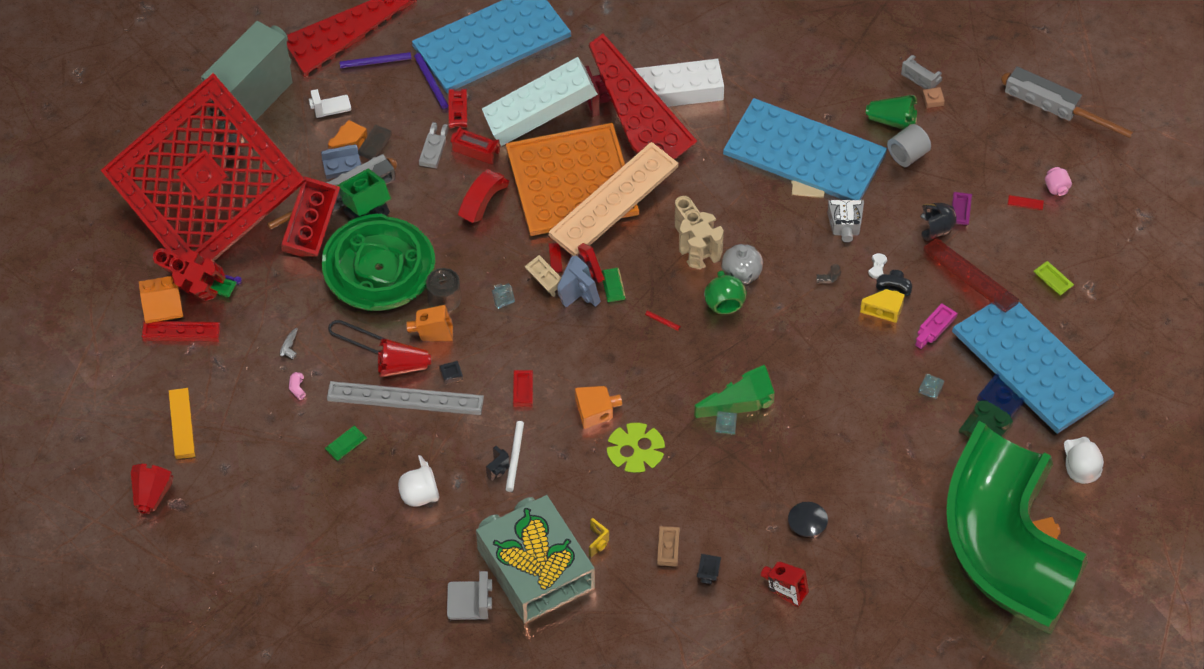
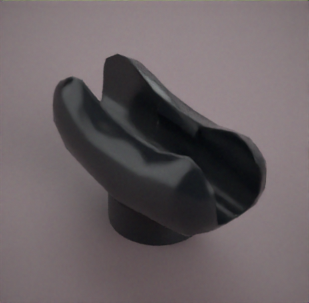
M891 270L889 274H882L877 278L876 288L880 291L886 289L898 291L908 296L912 293V282L904 278L905 274L902 271Z

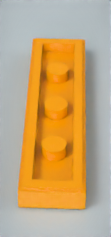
M188 388L169 390L175 458L195 457Z

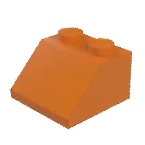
M173 276L139 281L145 324L183 317L180 289L175 285Z

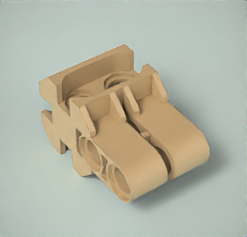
M680 196L675 201V228L679 232L680 253L682 255L689 253L687 263L690 267L697 269L706 267L703 259L710 257L713 263L720 261L723 253L724 230L721 226L714 228L716 218L713 214L700 213L689 197Z

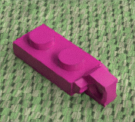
M941 303L920 326L915 346L922 349L928 342L932 343L955 320L957 313Z

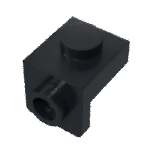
M497 446L493 447V457L495 459L486 466V474L491 481L501 477L509 468L508 453Z
M701 554L696 576L701 578L700 582L712 584L713 581H718L722 557Z

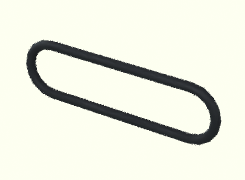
M335 320L329 324L328 330L330 334L372 352H380L332 332L331 327L335 323H342L380 340L385 338L342 320Z

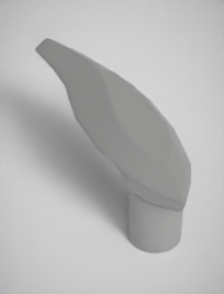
M297 328L292 330L287 336L280 350V356L287 355L291 359L296 357L297 353L290 348L297 334Z

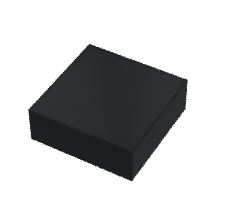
M458 361L439 365L445 384L463 380V374Z

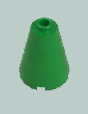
M907 95L871 101L866 106V115L869 116L870 120L904 130L909 125L916 124L917 110H915L914 104H917V98L915 95Z

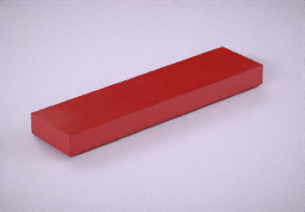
M144 321L142 340L219 342L221 325L220 322L158 321L145 324Z

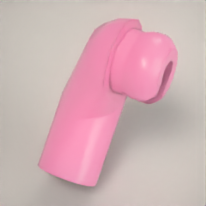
M294 372L290 376L289 390L299 400H302L306 396V393L300 387L304 376L300 372Z

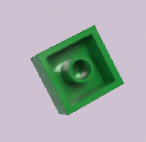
M369 168L336 185L340 187L339 193L343 204L358 216L369 213L370 210L384 205L391 199L385 181Z

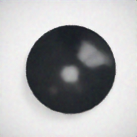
M814 502L798 503L789 512V529L801 536L817 538L827 527V513L823 507Z

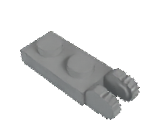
M432 123L430 133L427 135L419 159L420 166L437 169L446 143L448 125L444 124L441 129V135H436L438 126L437 123Z

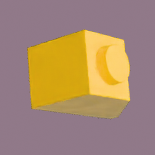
M886 289L863 298L860 313L897 323L903 307L905 294Z

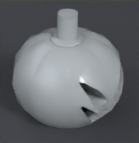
M738 244L726 250L722 258L721 267L725 275L735 276L742 281L743 285H746L758 279L763 269V258L755 247Z

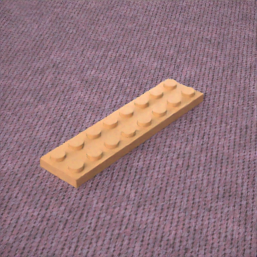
M649 143L549 231V236L570 254L578 257L580 252L577 246L582 243L590 246L678 168V162L654 143Z

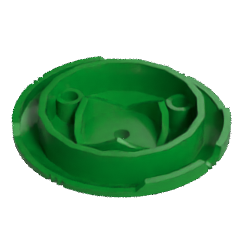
M370 214L349 221L348 224H345V226L337 229L332 234L322 254V271L329 289L343 302L364 310H388L409 303L410 300L416 298V295L419 296L426 289L435 270V253L428 237L413 224L398 218L387 217L384 214ZM382 266L383 269L377 270L376 267Z

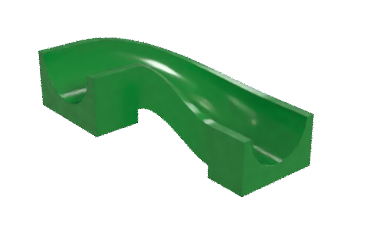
M978 421L958 460L949 486L947 524L952 545L966 574L989 599L1014 614L1015 617L1052 634L1088 564L1087 555L1043 533L1030 519L1032 503L1036 500L1053 467L1051 455L1045 452L1040 454L1022 448L996 434L985 423Z

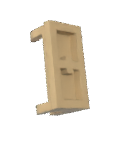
M538 255L525 268L555 297V291L561 277Z

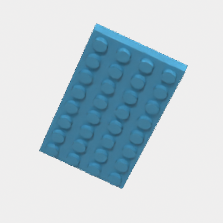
M501 0L413 40L412 46L417 53L421 54L426 65L445 92L449 93V89H458L571 37V31L547 0Z
M755 98L751 101L723 149L724 155L789 180L822 190L826 194L842 200L862 199L887 153L886 147Z
M1009 292L953 327L952 332L1057 434L1114 396V392Z

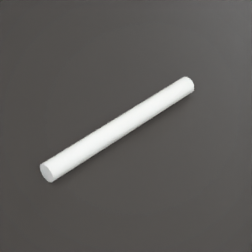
M522 421L516 422L506 491L513 492L524 427V422Z

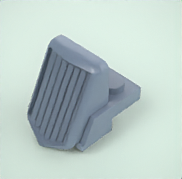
M576 255L572 256L557 286L559 298L562 304L568 307L582 296L587 303L591 302L596 307L601 301L589 268Z

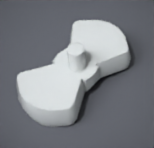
M880 253L872 256L874 265L868 271V274L873 279H877L880 275L884 274L882 269L887 262V257Z

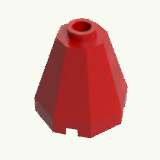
M143 463L132 465L133 501L138 512L149 514L156 510L173 483L174 476L171 471L156 465H152V468H146L147 464Z

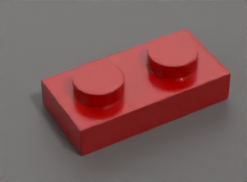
M585 243L577 246L580 252L578 256L588 266L592 280L597 283L605 280L593 247Z

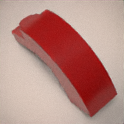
M489 169L484 171L473 182L466 193L458 216L472 223L482 220L491 197L497 191L507 188L510 181L505 179L504 175Z

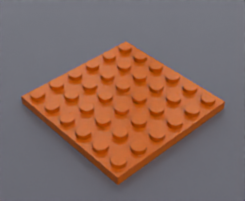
M613 123L506 143L508 158L530 236L549 233L552 228L625 165ZM636 204L622 218L639 215L638 205Z

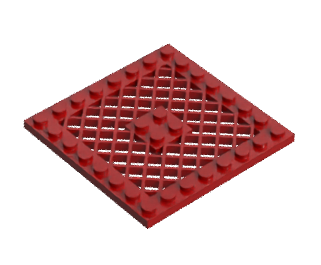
M214 73L101 169V172L166 250L182 256V254L196 249L195 252L199 253L204 259L207 257L213 261L306 182L304 177ZM214 108V116H206V109ZM219 109L225 114L226 117L219 116ZM200 120V128H192V121ZM205 120L213 121L212 129H204ZM218 121H226L225 129H217ZM187 123V128H181L184 124ZM230 123H232L237 128V130H230ZM178 132H186L185 141L178 140ZM191 132L199 133L198 141H190ZM204 133H212L211 142L203 141ZM216 134H224V142H216ZM229 134H237L236 143L228 142ZM173 135V140H167ZM242 135L249 143H241ZM164 144H172L171 153L164 152ZM177 145H185L184 153H176ZM190 145H198L197 154H189ZM202 146H210V153L205 149L202 151ZM215 146L223 147L222 155H214ZM159 147V152H153ZM228 147H236L235 155H227ZM241 147L249 148L248 156H240ZM253 148L260 155V157L253 156ZM150 156L158 157L157 165H149ZM163 157H171L170 166L162 165ZM176 157L183 158L182 166H175ZM188 158H194L188 163ZM214 159H222L221 167ZM226 160H234V168H226ZM239 160H247L246 169H238ZM252 161H260L259 169H251ZM265 162L272 170H264ZM136 169H144L143 177H135ZM149 169H156V178H148ZM161 170H169L168 178H161ZM174 170H180L177 175L181 179H173ZM225 172L233 173L232 181H226L229 179V176ZM238 173H246L245 182L237 181ZM259 174L258 182H250V175ZM263 174H272L271 183H263ZM135 181L142 182V189L137 185ZM147 182H155L154 191L146 190ZM160 182L168 183L167 191H159ZM173 183H180V192L172 191ZM185 184L192 192H185ZM224 185L232 186L231 194H223ZM236 186H244V195L236 194ZM249 186L257 187L256 195H248ZM262 187H268L265 191L262 192ZM147 195H153V203ZM159 195H166L165 204H158ZM171 196H179L178 205L170 204ZM184 196L192 197L191 205H183ZM209 197L217 198V206H209ZM222 198H230L229 207H221ZM196 199L200 202L204 200V206H196ZM235 199H243L242 208L234 207ZM248 199H254L250 204L247 205ZM157 208H165L164 216ZM170 209H178L177 218L169 217ZM182 209L190 210L189 218H182ZM195 210H203L202 219L194 218ZM208 210L216 211L215 219H207ZM221 211H229L228 220H220ZM234 212H239L235 217H233ZM169 222H176L175 229ZM181 222H189L188 231H180ZM194 223H202L201 232L193 231ZM207 223L214 224V232H206ZM219 224H225V225L219 230ZM180 235H187V243ZM192 236H200L199 245L191 244ZM205 236H211V237L205 242Z

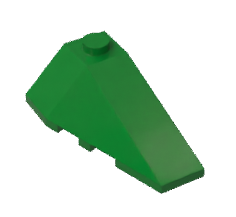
M762 365L742 375V380L734 385L730 382L726 385L727 387L723 392H715L695 404L694 416L702 418L757 411L770 407L774 403L775 392L766 366Z

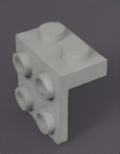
M479 571V581L448 583V619H488V609H492V597H488V591H492V579H488V571Z

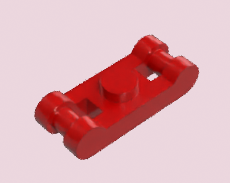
M449 89V128H455V126L467 128V89H461V91Z

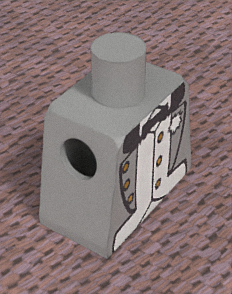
M828 200L827 214L832 233L834 235H842L843 242H851L853 235L860 234L864 200Z

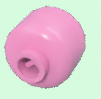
M1055 167L1047 172L1045 183L1049 192L1058 196L1067 194L1072 186L1067 171L1060 167Z

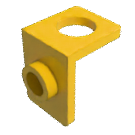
M594 518L590 520V529L599 537L589 546V556L591 558L598 551H602L609 541V530Z

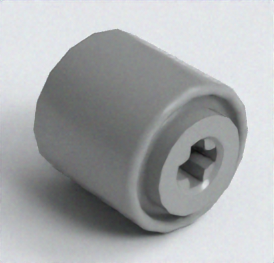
M911 124L888 140L887 146L893 159L899 165L908 167L931 150V141L927 133L920 126Z

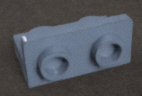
M347 145L321 151L326 180L337 178L341 174L347 173L361 165L357 145Z

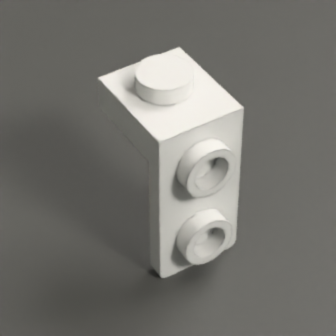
M318 89L311 91L312 98L308 100L310 108L314 109L316 118L351 111L348 95L321 100Z

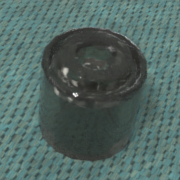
M449 268L433 270L426 279L428 304L431 308L446 305L448 312H451L461 302L460 278L455 271Z

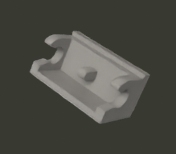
M911 55L902 63L901 74L924 89L935 88L942 81L940 76L942 73L940 71L935 74L916 63L914 60L916 56Z

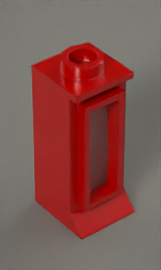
M461 127L451 136L450 142L454 152L493 165V153H500L499 139L492 140L461 129Z

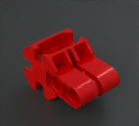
M163 248L157 249L153 254V261L168 273H171L175 285L190 295L195 294L205 302L216 298L218 291L210 287L214 280L223 284L226 277L223 268L212 259L207 257L204 259L195 251L179 256Z

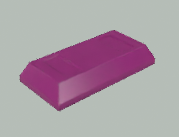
M953 193L952 206L957 217L956 224L969 225L972 194Z

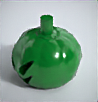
M724 271L717 272L718 277L712 279L705 288V301L708 307L718 314L734 313L745 303L747 290L742 281L737 277L725 275Z

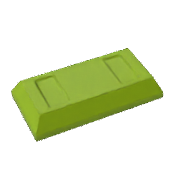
M1048 261L1034 270V273L1058 295H1062L1074 286L1071 281Z

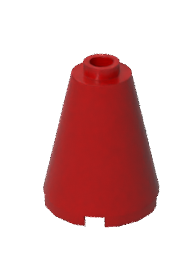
M388 339L380 340L379 346H383V348L378 352L379 377L426 370L427 366L431 365V354H428V351Z

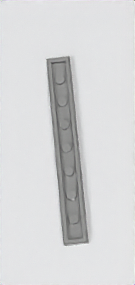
M330 381L327 401L481 415L484 395Z

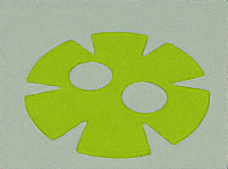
M629 423L627 424L628 434L619 427L610 435L608 442L618 446L607 447V453L612 463L617 467H620L627 461L625 471L644 472V461L651 468H654L662 460L664 453L654 449L665 448L663 437L655 428H652L645 434L647 424ZM642 438H648L652 445L649 449L643 450L639 448L638 441ZM625 445H629L634 449V453L630 457H624L621 455L620 449Z

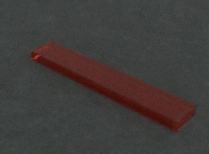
M938 238L924 246L923 252L1006 313L1019 304V299Z

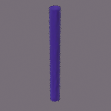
M411 52L339 61L340 68L411 59Z
M420 53L415 54L414 57L442 109L448 108L449 105Z

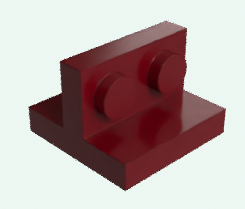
M584 66L598 94L586 101L592 117L600 115L599 103L610 101L611 98L601 75L592 76L589 66Z

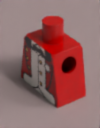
M779 561L773 569L765 566L761 571V577L769 581L770 591L797 607L800 606L809 593L806 571L801 568Z

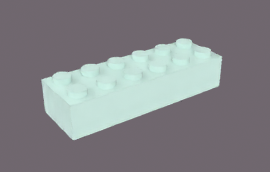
M576 57L487 105L482 110L496 140L499 139L500 145L503 146L598 94L586 68L580 59Z

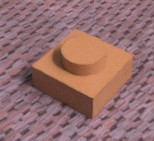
M941 87L923 90L922 95L926 108L944 106L945 100Z

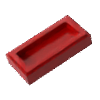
M514 370L513 407H533V370Z

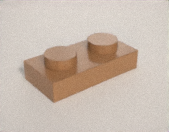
M660 526L657 565H678L680 527Z

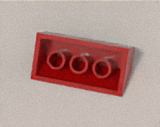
M304 176L306 182L300 188L282 242V251L300 257L318 256L340 187Z

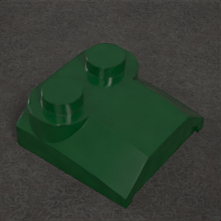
M979 401L976 403L973 412L959 429V433L970 438L978 421H981L996 434L1004 437L1013 426V420L1007 412L992 403Z

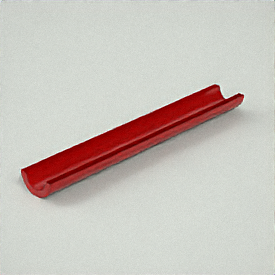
M648 310L645 313L646 316L677 331L681 328V326Z

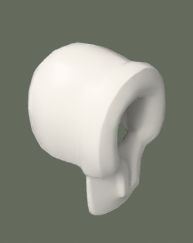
M1087 437L1066 440L1064 442L1067 455L1066 469L1070 478L1081 484L1096 481L1101 476L1104 464L1103 456L1097 445L1090 442Z
M418 455L421 468L403 474L398 482L402 500L407 505L413 507L436 502L440 498L433 471L421 455Z

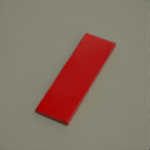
M1009 195L1007 205L1043 210L1044 200Z
M549 243L551 268L556 273H562L560 245L558 243Z

